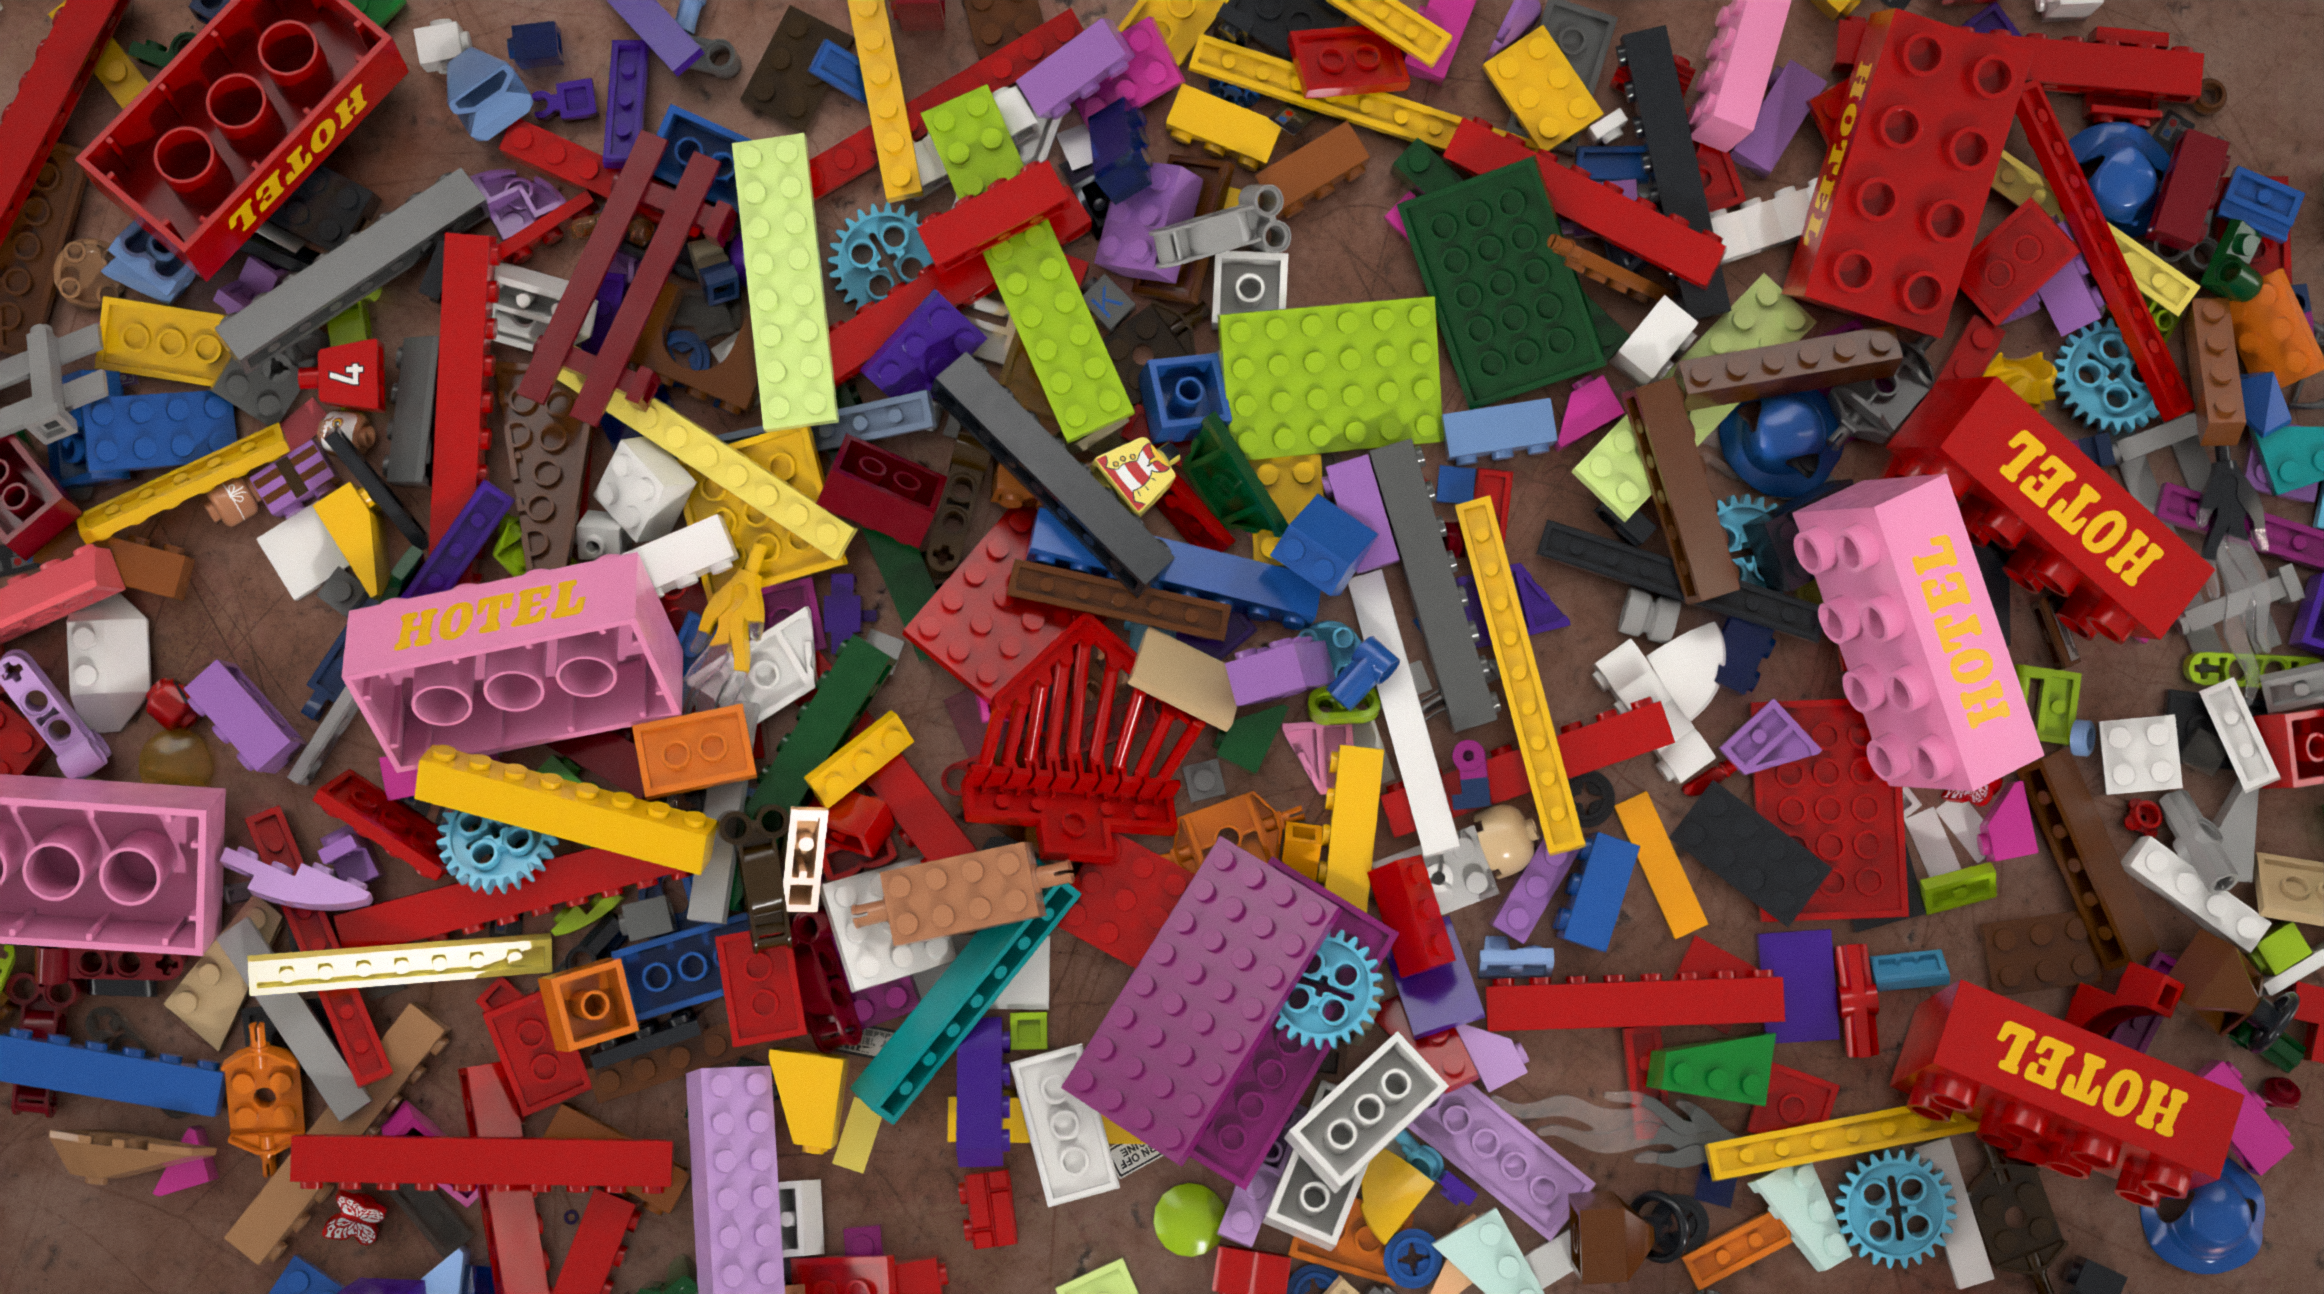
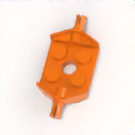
M1251 791L1178 817V830L1175 833L1173 848L1170 849V852L1160 856L1196 875L1216 843L1220 830L1232 828L1239 837L1238 847L1268 863L1272 856L1276 859L1279 857L1282 830L1286 827V821L1299 822L1306 820L1304 813L1290 817V815L1303 811L1301 805L1283 812H1276L1256 792Z
M253 1022L248 1025L251 1041L249 1047L240 1049L229 1056L221 1066V1071H225L230 1135L228 1143L259 1155L262 1161V1176L268 1178L270 1174V1178H272L278 1170L276 1155L291 1147V1136L306 1133L301 1070L299 1061L290 1050L270 1045V1042H266L265 1023L259 1022L257 1026V1022ZM269 1088L275 1093L276 1099L265 1102L257 1096L256 1090Z

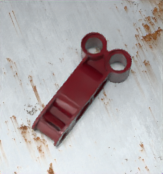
M819 905L817 912H799L798 914L788 916L805 1017L817 1049L823 1054H831L837 1047L858 1045L862 1039V1028L831 939L833 932L825 906ZM850 1027H853V1028H854V1030H852V1031H849V1032H846V1031H845V1029H847V1028H850ZM828 1035H829V1037H830V1039H828V1040H824V1041L821 1040L822 1037H825V1036H828Z
M35 946V982L42 985H58L68 982L69 979L173 980L183 971L189 955L169 954L171 955V960L175 961V963L168 964V959L164 957L165 954L131 952L140 959L139 964L132 965L125 962L122 955L131 951ZM96 952L102 958V962L99 964L90 963L85 958L84 953Z
M35 971L20 972L13 975L7 982L6 993L13 1003L21 1005L19 1028L33 1030L32 1037L47 1039L48 1034L66 1036L68 1007L77 1006L85 999L87 993L85 981L83 979H69L66 983L71 987V996L65 1001L59 994L61 984H38L35 982ZM27 978L33 982L35 987L34 994L31 997H27L22 988L23 982ZM13 1083L12 1113L14 1115H20L21 1112L45 1114L47 1118H53L57 1111L60 1091Z

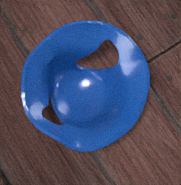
M2107 122L2081 131L2068 141L2079 165H2084L2105 156L2103 163L2087 182L2106 221L2130 238L2145 234L2160 188L2158 190L2155 170H2161L2164 179L2170 161L2168 153L2145 129L2135 124Z
M1817 389L1740 402L1719 426L1721 449L1728 464L1750 486L1769 496L1798 497L1823 484L1840 460L1844 449V444L1838 451L1831 449L1839 438L1830 447L1826 444V440L1835 432L1838 424L1826 397ZM1752 401H1761L1757 428L1755 432H1752L1748 422L1738 414V410ZM1815 453L1818 454L1819 458L1818 466L1811 478H1806L1797 468L1786 464L1788 459Z
M2228 1157L2225 1159L2218 1181L2188 1190V1192L2194 1190L2195 1196L2185 1213L2173 1223L2162 1221L2157 1214L2156 1208L2140 1206L2143 1229L2152 1249L2166 1262L2189 1272L2219 1274L2236 1269L2253 1259L2262 1244V1229L2265 1217L2263 1192L2256 1180ZM2167 1197V1198H2161V1199H2174V1198ZM2244 1199H2252L2255 1203L2253 1218L2248 1203Z

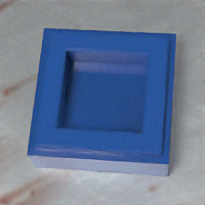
M1439 465L1436 488L1437 501L1435 502L1457 505L1473 500L1476 469Z

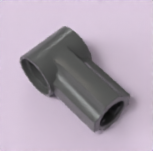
M688 34L705 53L689 68L711 73L719 79L727 80L738 74L741 68V59L729 41L725 39L711 40ZM721 53L730 54V59L725 65H714L716 56Z

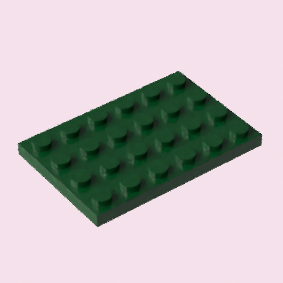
M1536 155L1397 204L1429 296H1435L1436 317L1469 410L1608 364L1577 272L1564 266L1563 263L1566 258L1552 252L1553 249H1550L1547 245L1548 238L1552 234L1560 235L1563 238L1564 235Z

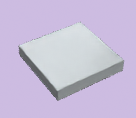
M319 500L256 539L295 601L300 600L324 585L338 566L347 570L351 568L312 506Z

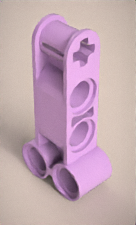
M21 649L7 651L0 660V685L58 756L56 761L64 775L68 779H85L108 763L107 758L112 755V752L103 737L94 729L89 730L28 652ZM10 664L13 666L20 664L22 666L20 673L17 671L9 673L7 668ZM34 690L43 692L47 697L48 703L43 706L33 704L29 699V692ZM55 720L66 721L71 728V732L66 735L56 733L52 728V722Z

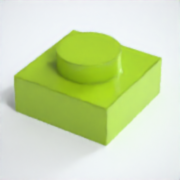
M1047 1012L1010 1013L1011 1050L1048 1049Z

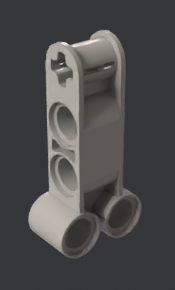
M1272 184L1247 185L1239 194L1237 206L1149 231V236L1154 238L1159 260L1156 268L1163 269L1178 266L1246 245L1256 252L1281 253L1285 251L1291 242V231L1285 222L1276 219V215L1282 210L1284 204L1281 190ZM1260 193L1264 197V204L1261 209L1258 205ZM1268 229H1270L1272 233V238L1269 244L1266 241V232Z

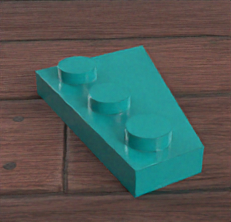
M2285 426L2263 439L2251 428H2248L2273 497L2324 480V427Z

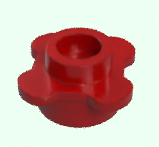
M2133 798L2128 803L2130 811L2124 819L2125 827L2129 831L2136 830L2141 832L2144 836L2156 837L2158 835L2156 827L2161 824L2163 819L2161 809L2152 801H2142L2139 798Z

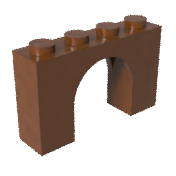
M666 281L626 369L637 373L640 365L653 370L661 379L660 384L672 388L673 383L676 382L687 387L685 393L705 402L707 396L721 401L718 407L739 416L742 410L751 414L759 395L751 316L746 315L731 352L720 364L706 370L684 368L678 365L670 354L668 332L685 292L680 286Z

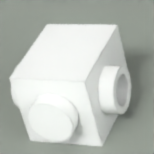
M437 19L431 21L430 26L413 29L419 63L427 73L439 71L440 74H447V63L466 49L472 47L469 32L463 31L457 21L452 22L451 19Z
M588 510L580 522L577 523L574 544L578 545L579 559L596 560L603 555H620L628 552L632 548V538L608 512Z

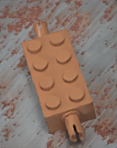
M1020 842L879 872L884 893L883 900L852 905L851 913L852 915L868 913L867 916L853 919L857 929L888 922L890 924L893 945L906 946L1047 916L1042 889L1067 883L1072 884L1074 883V873L1058 875L1059 872L1073 870L1069 859L1038 867L1033 844L1031 842Z

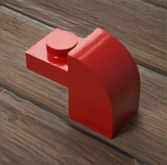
M2297 981L2286 987L2283 994L2295 992L2300 998L2299 1008L2293 1020L2307 1023L2302 1042L2306 1050L2302 1060L2324 1064V988Z

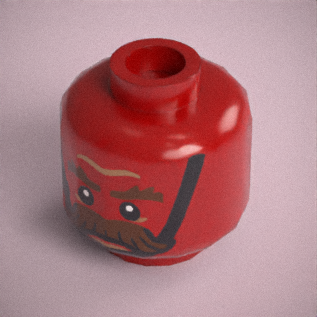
M164 677L156 682L145 696L147 700L146 711L169 732L176 731L181 727L184 730H188L201 716L187 702L190 698L184 690L187 684L180 678L168 680Z

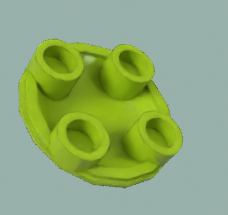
M1185 1183L1174 1186L1162 1194L1155 1207L1153 1223L1156 1235L1165 1248L1177 1255L1194 1257L1206 1254L1217 1246L1222 1236L1217 1235V1231L1225 1214L1224 1204L1215 1191L1204 1185Z

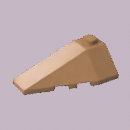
M105 1129L50 1130L49 1139L69 1173L85 1176V1183L107 1185L108 1178H125L215 1156L217 1152L216 1147Z

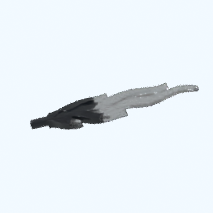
M2214 446L2216 462L2211 463L2209 478L2199 497L2196 510V525L2199 528L2205 527L2213 512V518L2203 542L2201 557L2213 568L2216 569L2217 565L2223 578L2226 595L2223 635L2228 647L2238 660L2245 674L2246 689L2244 700L2247 706H2250L2255 699L2259 687V668L2246 633V608L2250 600L2253 606L2252 625L2254 640L2261 652L2269 653L2271 647L2266 635L2271 590L2264 566L2248 539L2244 526L2245 517L2249 523L2252 539L2261 552L2269 550L2270 546L2266 537L2264 509L2260 497L2239 469L2237 461L2231 460L2230 446ZM2215 570L2206 582L2210 599H2217L2220 595V586Z

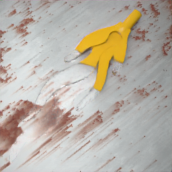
M753 542L745 568L738 569L734 577L713 596L703 612L697 634L689 651L695 654L700 653L709 643L717 626L718 628L708 647L683 678L682 715L691 714L694 705L696 706V713L717 709L724 687L730 679L731 681L722 700V707L734 705L746 683L751 660L749 632L750 639L756 642L760 641L765 623V609L761 591L763 576L758 575L767 550L765 545ZM678 794L667 796L668 805L671 808H676Z

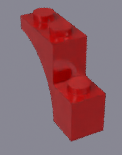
M2130 961L2125 973L2121 976L2115 995L2080 982L2076 994L2072 997L2070 1008L2064 1021L2103 1037L2115 1026L2132 1018L2161 1016L2171 1019L2185 984L2164 973Z

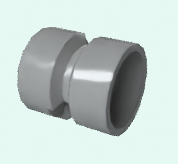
M1630 587L1620 614L1618 632L1637 637L1644 632L1648 640L1666 644L1671 641L1675 631L1681 601L1663 595L1652 599L1650 592Z

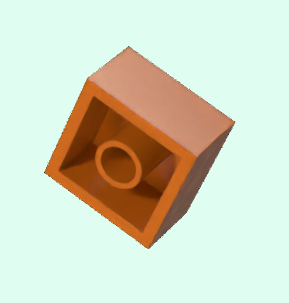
M605 958L537 978L557 1051L571 1052L639 1031L621 958Z

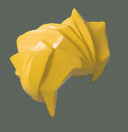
M2000 352L1986 367L1982 376H1997L2039 414L2040 410H2046L2045 402L2056 399L2053 385L2057 377V370L2053 364L2043 359V352H2037L2031 356L2018 359L2004 358L2003 353Z

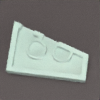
M1812 1163L1772 1170L1747 1183L1754 1193H1760L1770 1205L1767 1209L1775 1219L1780 1218L1790 1230L1792 1241L1817 1272L1826 1271L1852 1256L1844 1235L1840 1233L1841 1228Z
M1496 1207L1431 1243L1485 1294H1545Z

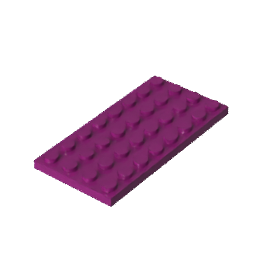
M1220 836L1061 1088L1183 1167L1343 910Z
M1272 856L1267 863L1268 865L1343 910L1330 930L1331 937L1335 938L1340 930H1344L1345 942L1348 943L1356 936L1359 939L1357 951L1367 946L1370 949V953L1365 960L1377 959L1379 965L1371 971V973H1376L1398 937L1399 932ZM1314 956L1305 973H1316L1321 967V958ZM1352 968L1342 969L1337 975V982L1343 986L1353 984L1357 978L1356 970ZM1302 977L1298 981L1300 984L1314 987L1319 993V997H1322L1324 992H1329L1348 1001L1355 999V996L1352 994L1342 993L1330 988L1328 980H1324L1322 985L1315 984ZM1305 991L1293 993L1290 997V1007L1294 1009L1304 1008L1309 1002V995ZM1340 1003L1330 1004L1325 1010V1018L1333 1022L1340 1020L1344 1015V1006ZM1276 1016L1189 1155L1245 1191L1332 1047L1329 1040H1324L1322 1049L1318 1050L1315 1045V1039H1311L1308 1045L1303 1047L1301 1045V1034L1289 1040L1287 1038L1289 1026L1281 1030L1276 1028V1024L1281 1016Z

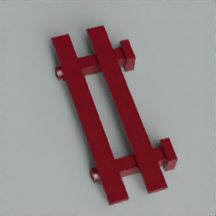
M642 129L622 171H618L612 179L610 187L612 192L544 335H540L534 343L532 350L534 356L516 392L522 397L545 406L562 369L583 377L586 380L569 416L598 428L614 391L626 395V401L633 408L646 413L661 379L653 370L640 365L637 373L626 369V366L691 228L694 227L702 230L709 243L724 248L738 218L736 211L728 203L718 200L715 207L703 203L722 164L716 159L694 151L675 191L651 182L669 141ZM639 205L663 214V217L600 351L595 356L574 347L573 344Z

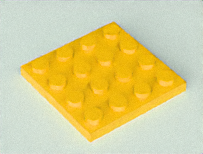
M811 426L768 432L728 444L813 500H818L826 480ZM676 459L697 482L683 507L687 526L716 514L722 516L740 557L732 561L733 567L715 575L709 572L701 576L708 603L734 577L739 568H745L753 542L767 546L758 575L763 576L761 588L848 564L845 552L840 560H834L687 463Z

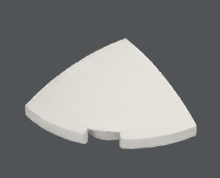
M1715 621L1671 640L1646 656L1665 688L1689 721L1696 718L1712 701L1719 688V684L1714 681L1717 676L1719 664L1722 666L1726 664L1724 638Z

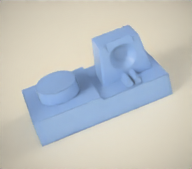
M1485 936L1484 950H1480L1478 959V979L1552 977L1555 961L1554 948L1530 945L1510 950L1507 936Z

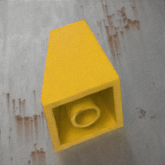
M780 1046L769 1049L768 1058L793 1144L803 1145L802 1152L824 1154V1152H827L828 1149L833 1148L838 1143L850 1056L823 1054L816 1051Z

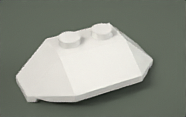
M501 262L500 266H495L494 281H499L500 294L498 303H493L492 318H497L498 321L497 337L493 341L532 351L537 338L540 335H544L569 281ZM596 299L589 310L574 345L592 336L598 307Z
M119 592L69 614L66 622L70 697L75 712L89 730L94 729L97 733L122 732L128 724L127 722L146 701L145 696L152 687L149 621Z

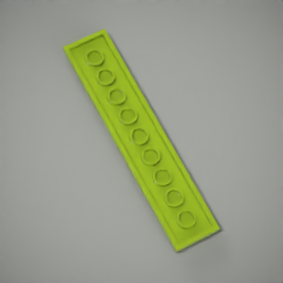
M988 84L921 113L959 200L968 195L976 197L988 191L987 187L1000 178H1007L1009 180L1021 174L1020 170L1024 167V164ZM1047 219L983 252L1067 444L1134 415V409L1049 220Z

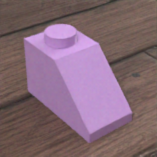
M1467 1024L1455 1027L1478 1072L1485 1091L1491 1092L1528 1073L1524 1064L1529 1062V1058L1520 1042L1513 1044L1510 1038Z

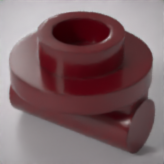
M1459 521L1444 522L1447 536L1442 537L1446 551L1452 550L1455 559L1466 558L1464 538Z
M2273 1077L2265 1082L2263 1090L2259 1092V1096L2268 1107L2296 1111L2301 1099V1091L2290 1079Z

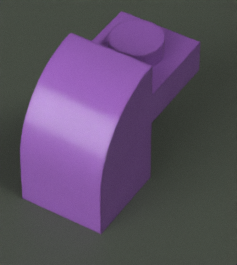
M250 255L238 280L219 288L213 301L223 307L228 314L238 313L250 305L257 295L263 292H270L281 285L283 280L294 272Z
M349 824L320 838L324 848L317 852L323 864L334 866L340 880L346 882L347 878L351 877L368 885L387 875L369 839L358 835Z

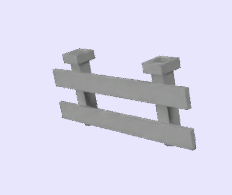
M98 323L60 338L53 334L51 326L47 324L34 325L31 327L30 333L26 334L28 350L0 361V390L31 379L32 397L0 409V438L23 429H28L44 445L50 444L78 432L77 420L68 413L69 411L109 396L107 376L103 369L62 384L61 366L103 350L101 326Z
M2116 396L2107 399V402L2113 407L2120 408L2122 406L2121 401ZM2188 411L2167 422L2163 421L2159 413L2158 417L2162 425L2138 434L2135 429L2128 434L2123 425H2121V429L2116 436L2112 435L2110 426H2106L2103 433L2109 432L2116 462L2113 466H2117L2126 491L2152 514H2154L2159 488L2145 454L2170 445L2188 489L2202 492L2209 478L2211 463L2204 446L2199 444L2195 412L2190 413ZM2162 522L2177 535L2172 524ZM2222 540L2218 547L2216 562L2229 594L2204 603L2199 591L2174 622L2176 630L2180 635H2184L2191 653L2196 651L2224 652L2213 624L2238 615L2253 654L2283 644L2267 603L2278 600L2280 605L2305 598L2293 564L2290 563L2267 571L2269 579L2258 583L2245 548ZM2203 658L2201 664L2196 665L2201 675L2205 671H2212L2219 667L2203 663Z

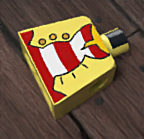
M1140 437L1096 457L1090 466L1093 477L1103 487L1110 488L1117 495L1119 502L1130 513H1134L1141 518L1170 488L1176 477L1175 472L1170 466L1180 460V453L1171 442H1167L1158 449H1155L1147 438Z

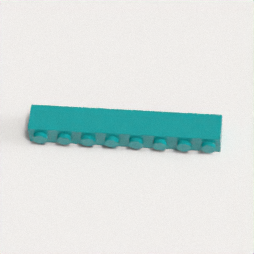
M1039 858L1036 859L1038 867L1046 865ZM1069 883L1042 889L1047 916L978 930L850 1089L872 1111L894 1125L1082 895Z

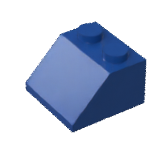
M1317 494L1289 524L1270 556L1329 596H1340L1379 533L1320 494Z

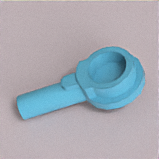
M1406 1129L1395 1138L1401 1145L1403 1153L1407 1156L1406 1162L1432 1181L1442 1174L1444 1162L1434 1148L1427 1145L1420 1146Z

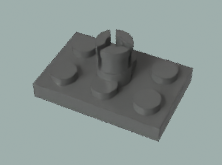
M316 329L247 375L231 356L210 390L267 426L280 422L301 390L298 384L299 367H316L318 364V351L328 348L330 345L329 335L320 329Z

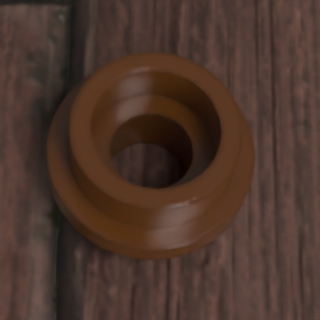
M2213 78L2202 79L2201 96L2192 104L2193 108L2199 113L2206 115L2214 114L2221 110L2227 101V91L2224 85ZM2206 91L2212 95L2213 100L2211 103L2203 100V92Z

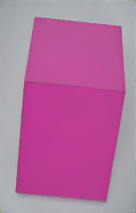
M200 1125L188 1127L181 1142L210 1146L206 1130ZM213 1156L166 1167L153 1194L160 1197L218 1179L219 1176Z

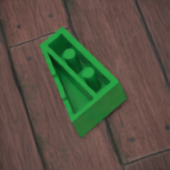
M1757 1031L1739 1036L1723 1037L1711 1041L1651 1050L1646 1087L1766 1106L1776 1033Z

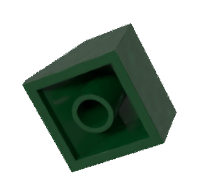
M1281 704L1234 720L1227 732L1220 729L1212 747L1218 749L1215 757L1255 776L1289 707Z

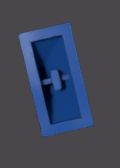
M2274 371L2240 375L2246 424L2263 439L2291 423L2292 418Z

